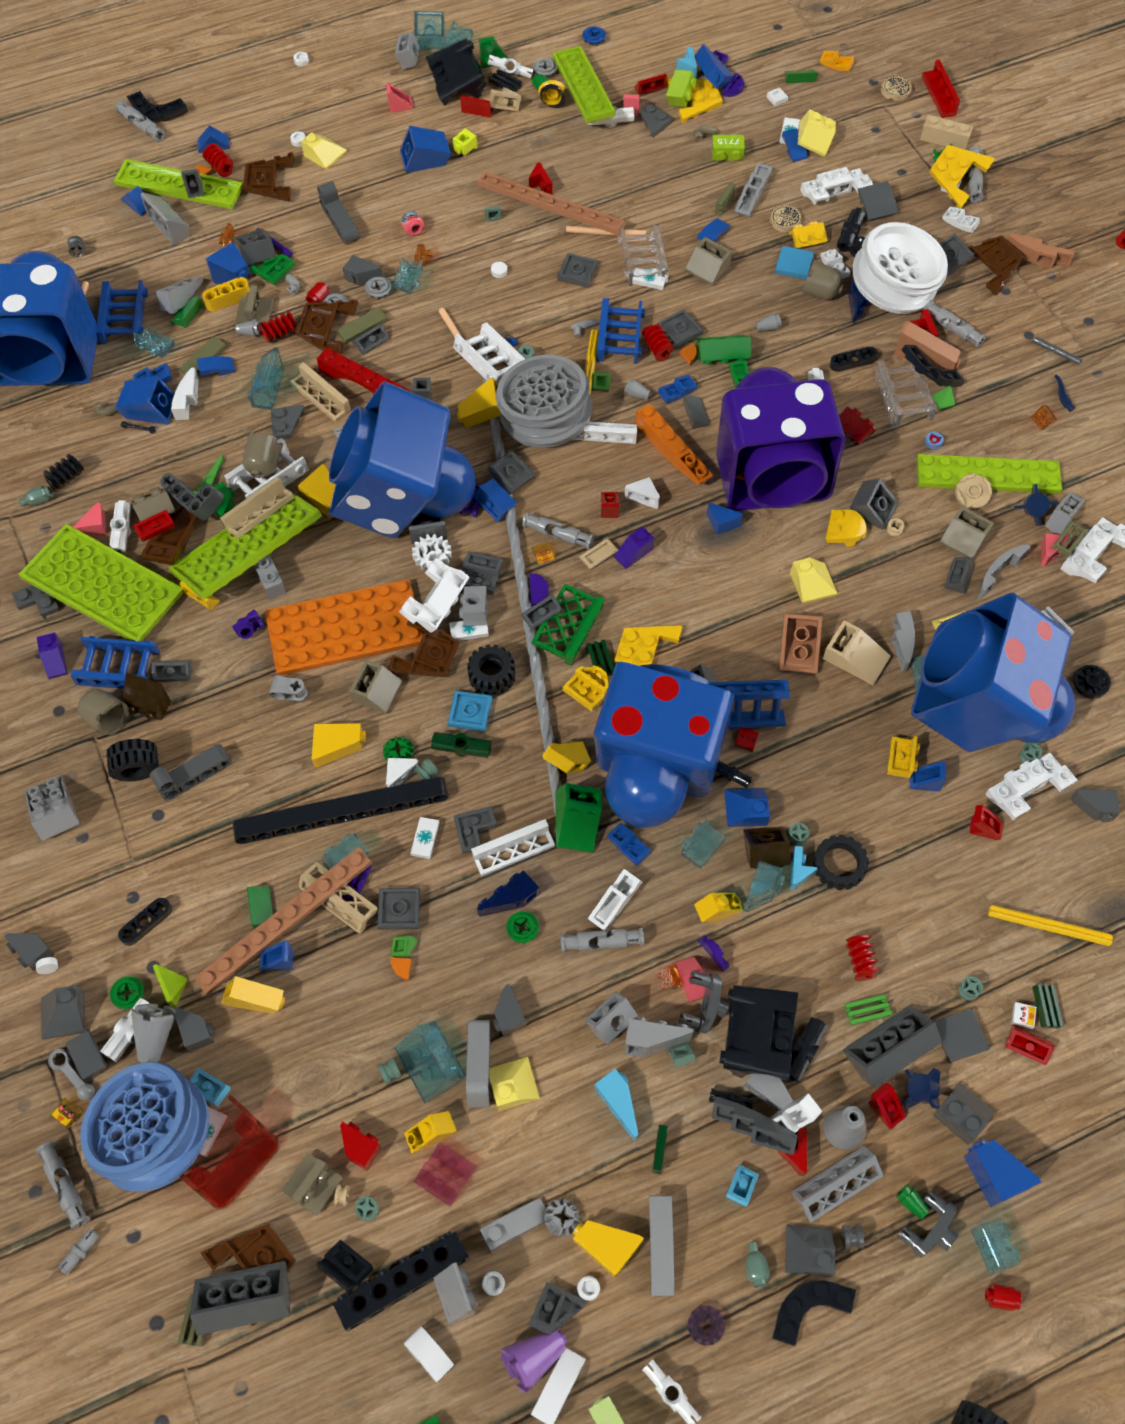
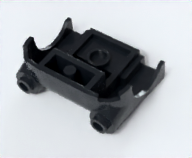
M465 38L426 56L428 66L432 71L437 86L438 97L444 106L447 105L448 100L453 95L461 92L469 93L474 98H480L484 87H486L485 76L478 60L473 54L475 47L471 39Z
M734 985L733 989L729 988L727 1001L731 1002L725 1051L721 1050L719 1063L723 1064V1069L730 1070L733 1073L732 1075L743 1078L748 1074H764L788 1081L798 992Z

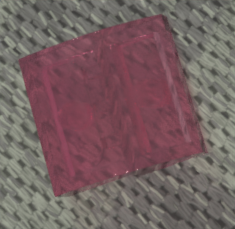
M439 1142L414 1182L451 1207L477 1165L443 1142Z

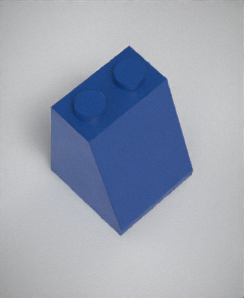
M409 125L400 148L405 172L409 173L445 166L447 160L451 157L445 133Z
M157 375L125 381L115 409L126 419L169 424L175 393Z
M984 1139L975 1143L972 1147L968 1148L969 1153L964 1156L990 1207L1041 1183L1037 1175L995 1140L987 1143Z

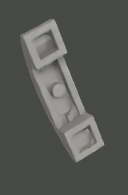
M1027 544L1013 548L995 560L980 585L978 599L981 600L993 588L997 580L994 577L1008 563L1015 567L1026 557L1031 547Z

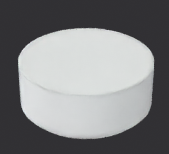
M297 52L293 57L294 63L297 66L302 67L309 63L308 54L305 52Z
M294 132L290 136L292 145L301 147V141L306 135L303 132Z
M503 262L493 263L491 274L496 278L506 276L507 265Z
M53 957L42 958L35 964L36 972L39 974H50L58 969L57 959Z
M491 1271L483 1277L482 1288L489 1296H497L504 1290L505 1281L499 1272Z
M592 1276L583 1277L577 1286L579 1296L586 1301L596 1299L600 1292L598 1280Z

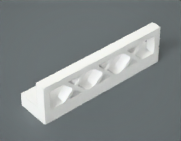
M588 422L582 429V432L571 440L636 444L637 425Z
M544 819L472 848L471 851L482 877L555 847V843L549 833L547 821ZM546 835L548 844L541 846L535 843L538 837ZM523 843L529 845V851L526 853L517 851L519 845ZM507 851L512 853L509 860L504 861L499 859L500 853ZM484 859L493 860L492 866L483 870L480 861Z

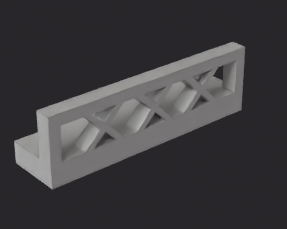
M862 1146L797 1187L791 1193L794 1199L802 1206L807 1220L812 1223L882 1178L883 1173L876 1156L865 1146ZM873 1166L875 1172L866 1177V1170ZM853 1178L856 1179L853 1187L846 1188L848 1181ZM832 1191H838L834 1199L828 1200ZM819 1202L818 1209L811 1213L809 1206Z

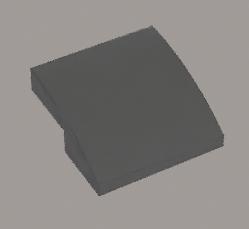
M888 181L858 188L860 205L863 204L866 221L898 213L894 194Z
M468 551L463 563V572L469 576V579L464 587L486 586L487 594L493 595L501 572L503 559Z

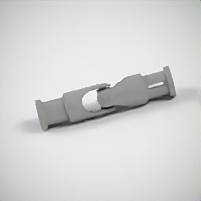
M119 100L116 103L115 111L122 114L126 120L146 135L152 136L153 140L157 142L163 140L165 137L163 129L158 128L155 123L132 106H128L125 101Z
M979 146L969 149V151L982 154V149ZM971 164L968 169L970 177L968 182L969 199L971 202L977 203L982 201L984 197L982 193L983 171Z
M930 300L923 310L929 309L931 316L936 322L954 332L963 340L970 341L976 348H979L985 341V334H980L973 326L961 320L944 307L940 308L934 304L933 300Z
M526 512L522 522V527L526 528L528 526L536 529V532L557 539L561 538L573 545L579 544L586 547L587 550L591 549L595 535L593 534L588 535L580 532L579 529L564 527L559 522L542 516L540 518L531 515L530 512ZM555 524L556 526L553 528L551 533L549 531V525Z
M642 927L639 930L628 931L625 929H615L607 932H578L577 935L560 934L562 952L573 949L587 951L605 949L607 947L625 948L627 945L637 944L644 946ZM597 936V944L589 942L590 939Z
M49 1141L39 1146L35 1152L37 1155H40L43 1161L44 1172L54 1192L58 1195L63 1213H67L71 1222V1230H76L87 1224L91 1219L90 1216H86L82 1207L83 1201L73 1186V1181L62 1157H59L56 1152L55 1142ZM55 1175L62 1176L57 1182L55 1181Z

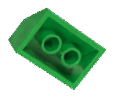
M747 335L695 338L698 360L703 361V364H713L714 360H720V363H728L730 359H736L737 362L751 358V337Z

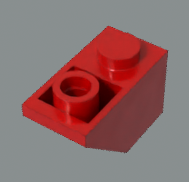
M342 1121L340 1128L345 1155L348 1160L367 1171L381 1150V1146L377 1143L379 1139L370 1133L365 1136L359 1132L361 1128L352 1122L346 1124Z

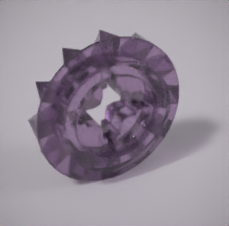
M700 1306L690 1314L688 1332L694 1341L701 1345L709 1346L717 1343L722 1338L725 1323L717 1309L711 1306ZM707 1315H709V1324L712 1327H716V1329H708L705 1336H703V1327L696 1324V1322H704Z

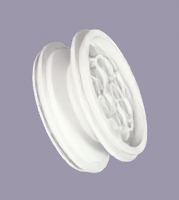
M885 223L869 232L864 239L862 248L858 251L853 261V278L862 295L875 306L892 313H914L923 309L930 300H933L937 290L944 283L947 276V257L941 245L924 230L906 223Z

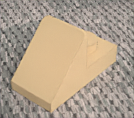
M504 87L502 91L491 89L489 101L492 108L518 111L521 95Z

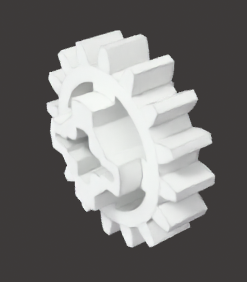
M427 534L426 539L420 537V543L415 542V547L412 548L413 560H415L416 566L420 565L422 570L425 567L428 569L435 558L442 563L449 564V558L452 557L451 546L448 544V540L443 541V536L436 538V534L431 538Z

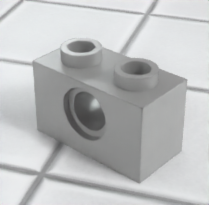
M413 32L405 33L398 37L395 55L402 69L412 68L417 63L420 46Z
M270 555L259 560L254 567L269 601L287 594Z
M465 586L464 594H460V603L463 607L459 608L460 618H463L464 626L486 625L488 603L486 586Z
M614 992L585 1021L595 1036L608 1045L628 1026L629 1019H633L638 1015L624 996Z

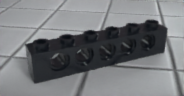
M446 1232L439 1237V1242L431 1245V1243L424 1245L419 1249L420 1253L414 1257L408 1255L398 1261L399 1265L392 1270L388 1267L379 1272V1277L375 1280L370 1281L368 1279L357 1286L358 1290L351 1294L345 1292L337 1297L338 1302L334 1303L333 1306L345 1331L353 1330L433 1282L435 1276L456 1262L459 1266L468 1261L470 1258L457 1233ZM440 1249H445L448 1252V1256L444 1261L436 1260V1253ZM420 1261H425L428 1265L427 1270L421 1274L417 1273L416 1265ZM405 1273L407 1275L406 1283L398 1286L395 1281L397 1275ZM380 1285H385L387 1288L386 1295L382 1298H377L375 1295L376 1288ZM360 1297H364L366 1300L365 1307L362 1310H356L355 1301Z

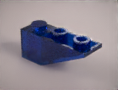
M853 278L848 297L852 323H855L857 318H861L864 311L863 306L867 307L869 301L859 291Z
M524 870L520 873H515L505 886H499L489 899L485 898L478 904V916L482 917L525 907L540 895V887Z

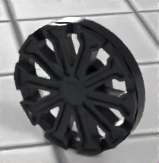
M1085 665L1075 673L1073 684L1076 687L1075 689L1084 697L1096 699L1101 698L1108 692L1111 680L1107 672L1095 665Z

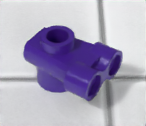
M254 609L247 613L246 617L238 619L232 628L238 637L248 639L253 635L254 630H260L265 627V624Z

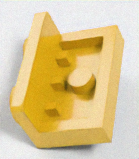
M810 222L808 226L796 225L789 232V236L793 237L794 246L797 249L827 242L823 222Z
M892 736L886 774L910 779L912 773L917 771L918 761L915 760V756L918 755L920 750V743H917L918 736H913L912 740Z

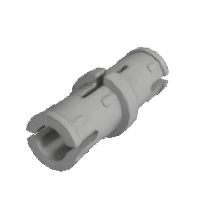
M88 1228V1231L77 1244H73L70 1247L71 1251L57 1267L64 1274L69 1275L81 1259H85L86 1253L100 1236L91 1228Z

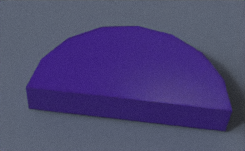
M736 73L724 89L723 96L734 97L743 92L745 82L742 80L741 75Z
M529 573L533 607L548 597L549 586L542 576Z
M703 935L697 940L723 972L729 968L728 961H725L722 957L724 955L723 951L713 939L708 940L707 935Z

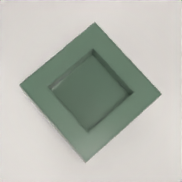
M689 1043L668 1049L669 1056L675 1067L685 1066L696 1061Z

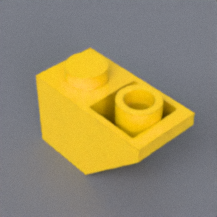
M583 741L550 744L542 755L544 760L565 773L584 771L591 762Z
M710 893L694 904L702 923L716 922L743 911L741 901L736 893Z
M445 1111L430 1114L407 1130L404 1135L412 1154L445 1140L457 1130L450 1112Z

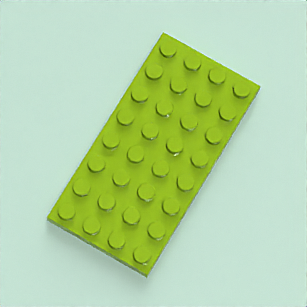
M294 494L295 498L239 539L225 528L181 558L174 566L171 565L168 568L175 577L183 581L188 588L204 600L212 596L221 587L226 586L235 577L242 575L245 570L256 565L259 560L270 555L276 548L287 543L293 536L301 533L310 524L315 523L322 515L318 509Z
M65 524L18 574L22 580L130 641L142 642L184 593L180 586L68 524Z

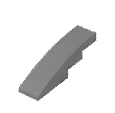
M757 163L748 183L745 184L734 213L750 217L771 175V166Z
M649 1195L651 1295L675 1296L672 1195Z

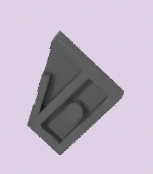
M651 103L639 111L641 120L644 121L646 128H649L650 135L653 138L671 124L673 120L672 116Z
M304 405L270 409L273 436L277 440L280 438H292L294 429L300 422L301 413L305 412Z

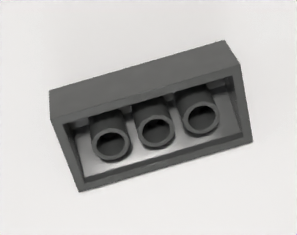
M909 1005L842 1050L861 1078L875 1088L934 1049V1047L942 1043L935 1022Z
M286 1261L196 1279L190 1318L197 1336L288 1317L290 1315L291 1297Z

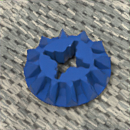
M591 26L582 33L584 42H588L589 45L601 44V42L605 41L606 32L600 27Z

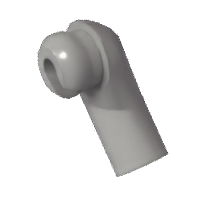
M288 274L285 277V280L290 285V287H287V290L290 294L295 295L299 292L300 282L293 275Z

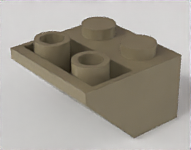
M704 237L695 247L685 271L713 285L730 266L732 251Z
M153 488L150 490V494L145 496L139 494L133 497V501H131L140 522L164 510H167L168 514L175 512L173 504L164 488Z
M961 506L940 543L965 557L973 559L989 536L994 523Z
M365 660L349 690L352 702L387 714L402 684V680L384 666Z

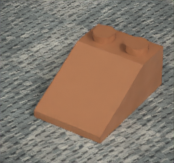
M784 614L779 670L806 673L818 672L823 617Z

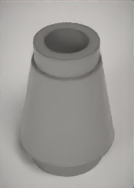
M773 313L757 321L756 327L758 332L778 330L779 327H782L779 314Z
M251 320L236 324V333L257 337L261 335L258 324L261 325L260 321Z
M630 379L624 390L628 396L644 400L648 399L651 392L636 380Z

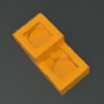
M824 51L820 59V64L839 71L850 72L854 63V57L839 56V51Z

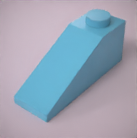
M614 1069L595 1083L594 1089L633 1141H636L638 1139V1130L630 1090L627 1084L629 1081L623 1072L618 1073Z

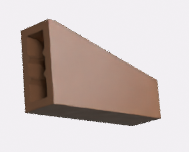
M905 321L894 353L895 356L906 359L901 349L904 345H916L923 355L935 366L942 369H958L961 362L959 358L960 350L910 321Z

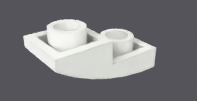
M949 207L943 215V220L970 233H973L980 224V218L965 215L964 209Z
M836 249L820 253L823 263L838 270L841 273L842 279L850 277V270L842 263L843 257Z
M421 1326L403 1343L435 1382H438L454 1365Z

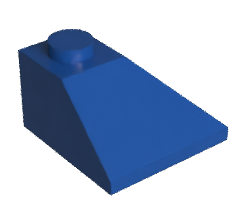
M233 242L206 258L212 281L215 284H223L239 277L246 279L251 277L247 263Z
M764 788L724 790L727 827L767 826L770 813L768 797Z

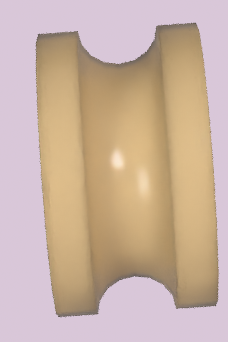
M898 518L891 519L887 526L888 534L894 537L900 536L904 529L903 521Z
M337 1185L335 1205L342 1203L343 1206H347L350 1193L349 1185L345 1187Z

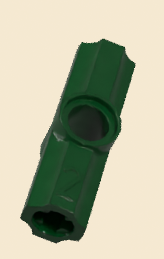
M434 732L431 749L452 752L459 757L471 755L489 758L492 741L471 738L464 733L452 735ZM460 743L466 744L463 747L457 746Z

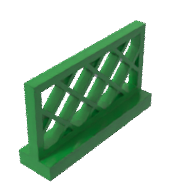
M564 583L556 600L560 606L564 605L566 613L555 614L544 621L531 644L564 659V663L571 666L598 618L605 599L600 596L595 598ZM565 591L571 592L574 598L565 600L563 594ZM587 600L591 604L589 607L582 608L579 601ZM576 602L579 609L569 611L567 604ZM580 613L582 621L574 623L571 615ZM568 616L571 624L561 626L559 619ZM556 620L558 627L549 629L548 621ZM573 628L574 635L566 637L563 630ZM560 631L562 639L553 641L551 633ZM548 634L550 642L542 643L538 641L540 636ZM564 642L566 646L565 652L557 650L555 645Z

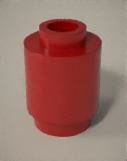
M317 282L307 292V302H322L330 294L329 287L323 282Z
M991 1283L990 1287H986L985 1301L989 1303L990 1308L1008 1311L1019 1310L1022 1301L1021 1291L1016 1290L1015 1287Z

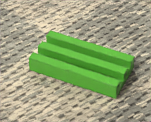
M886 995L845 1004L844 1007L850 1025L854 1026L891 1016L892 1012L889 1009V1003L886 1001ZM877 1002H882V1004H879V1005H875V1006H871V1007H867V1008H863V1009H859V1010H855V1011H851V1010H850V1009H853V1008H857V1007H861V1006H865V1005H869V1004H873V1003H877ZM880 1009L885 1011L858 1019L853 1018V1016Z

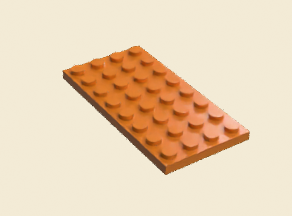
M410 579L266 609L265 614L277 675L292 674L419 646L423 636L422 631L408 626V619L399 613L410 596L414 599Z

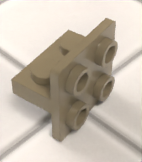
M251 285L247 295L240 298L236 323L240 324L251 320L260 321L261 325L263 321L268 323V319L271 317L273 298L260 297L258 286Z
M308 1153L283 1187L282 1192L315 1216H318L335 1192L337 1185H340L343 1177L322 1160Z

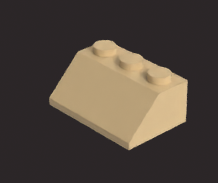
M927 115L920 140L945 147L952 143L954 147L966 150L973 126Z

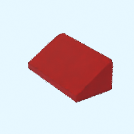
M667 74L638 81L635 85L636 92L640 95L665 88Z
M1012 1025L1005 1044L1006 1048L1043 1065H1047L1055 1047L1053 1042L1015 1025Z

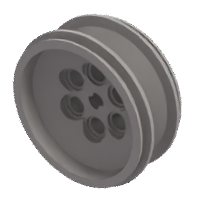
M538 355L516 363L502 376L496 391V403L502 414L500 418L503 428L513 439L531 447H553L570 441L582 432V429L587 425L593 409L587 375L574 361L558 355Z

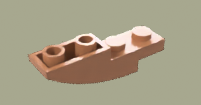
M1013 233L1009 234L1008 241L1024 255L1023 259L1048 268H1052L1053 264L1070 266L1075 250L1042 244L1043 239Z

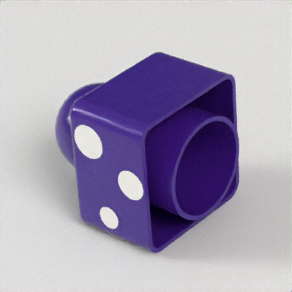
M762 367L749 372L740 380L735 389L725 393L721 406L716 457L729 509L745 511L761 508H786L803 503L824 501L832 496L846 438L832 388L828 381L824 379L796 381L791 374L782 369ZM742 471L744 474V480L736 478V476Z

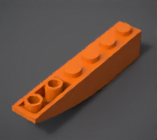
M651 404L636 411L635 425L674 467L697 485H701L713 478V474Z

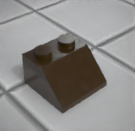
M130 673L126 674L122 702L127 705L129 712L132 714H143L150 720H154V718L162 720L171 703L163 685Z
M783 827L743 829L746 857L750 868L762 869L769 866L781 868L785 865H790V841Z

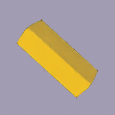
M183 581L180 582V586L186 595L209 610H212L220 602L213 595L203 600L188 588Z

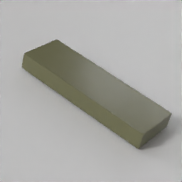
M377 307L337 329V334L348 344L377 325L386 323L388 318Z
M214 336L211 337L179 368L180 372L185 375L191 368H195L197 375H199L200 370L196 359L218 356L227 348L226 344Z

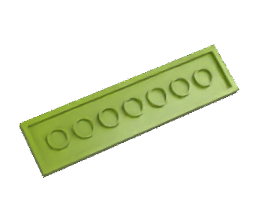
M581 45L553 52V60L556 62L557 68L585 123H594L595 121L616 116L615 109Z
M125 159L114 179L115 186L130 189L139 186L144 192L227 209H233L243 189L242 182L200 174L203 181L204 196L188 198L181 171L184 170Z
M918 454L916 458L918 487L955 489L959 480L964 476L977 474L989 481L992 491L1031 493L1033 484H1038V493L1060 494L1062 491L1059 461Z

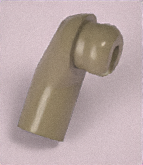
M703 124L694 131L693 136L695 140L699 141L704 134L714 135L716 128Z

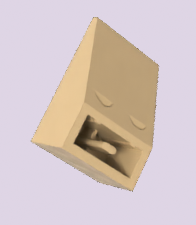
M844 620L828 644L823 659L874 685L891 656L863 630Z

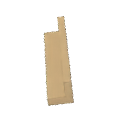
M304 362L298 366L300 374L290 381L291 385L336 423L351 411L349 400ZM303 379L307 382V385L297 384ZM309 390H317L318 395H310ZM320 399H328L329 404H321ZM339 409L341 410V412H339L337 415H334L333 413H331V410Z
M276 477L220 517L227 531L239 539L295 498L292 492L285 489L281 479Z
M318 862L314 863L300 876L299 888L303 891L318 879L311 876L316 870L321 874H325L328 870ZM347 884L321 904L359 934L365 930L367 921L378 911L375 905ZM342 895L352 896L354 902L344 901ZM357 907H366L370 911L363 915L358 911Z

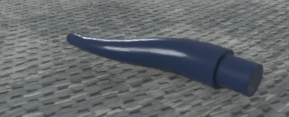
M1056 374L1055 378L1059 386V400L1064 408L1071 412L1075 407L1065 392L1063 382Z

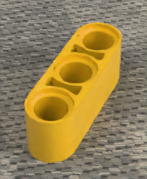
M244 277L209 288L202 294L206 309L214 312L240 302L241 296L247 295L250 288L247 279Z

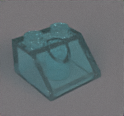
M414 11V36L420 46L419 49L445 48L446 27L444 12Z
M759 861L744 912L748 913L773 901L775 894H780L785 879L784 876H781L783 868Z
M1001 1218L983 1223L971 1230L990 1275L1021 1264L1019 1261L1021 1258L1017 1247L1012 1245L1009 1238L1011 1236L1007 1224L1002 1222Z

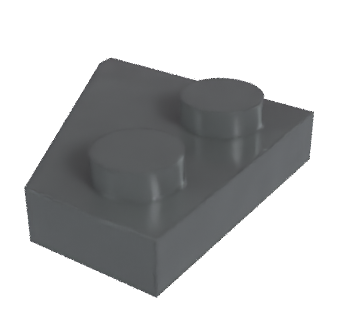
M546 1282L529 1325L550 1335L583 1310L587 1301Z

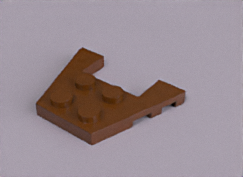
M293 152L287 153L288 156L280 157V155L274 156V159L269 161L262 159L245 164L244 192L291 202V187H275L277 168L294 166Z
M1002 235L983 241L980 245L968 247L973 252L974 257L976 256L997 275L986 283V287L995 296L999 294L1024 257Z
M354 299L351 302H343L341 300L336 301V303H305L295 330L296 335L323 351L327 347L341 354L343 344L328 340L337 313L354 316L358 301Z
M408 620V626L424 632L414 658L410 662L393 655L387 669L393 674L446 677L459 642L442 629L437 628L430 633L417 621L413 624Z
M270 1224L263 1225L201 1252V1255L212 1270H215L231 1255L234 1256L243 1270L286 1261L287 1272L289 1273L296 1262V1259Z

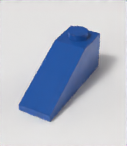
M705 44L700 47L695 55V59L704 75L716 89L726 88L734 75Z

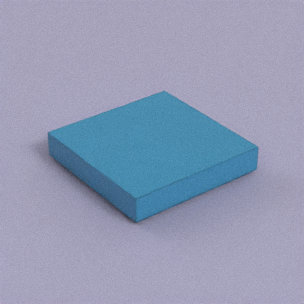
M782 246L775 273L806 280L814 252Z
M455 690L448 727L486 732L493 699L492 695Z

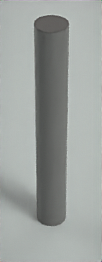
M1037 336L1033 340V343L1077 365L1082 360Z

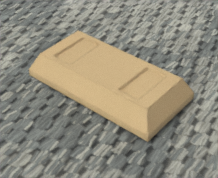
M607 538L580 555L579 558L589 569H592L615 554L618 549Z

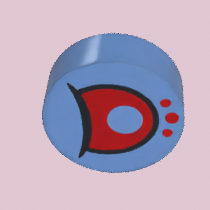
M930 432L926 436L925 445L930 449H939L943 444L944 438L938 432Z

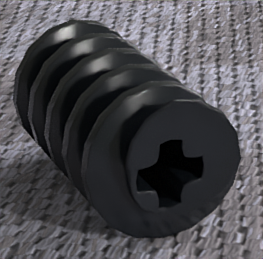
M67 454L66 459L62 458L60 460L61 463L56 462L55 467L50 466L49 471H43L46 482L54 491H57L55 485L62 487L61 481L68 483L66 477L74 479L73 472L79 475L78 469L84 471L82 464L71 454Z

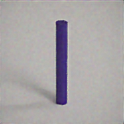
M271 237L273 246L291 258L293 252Z

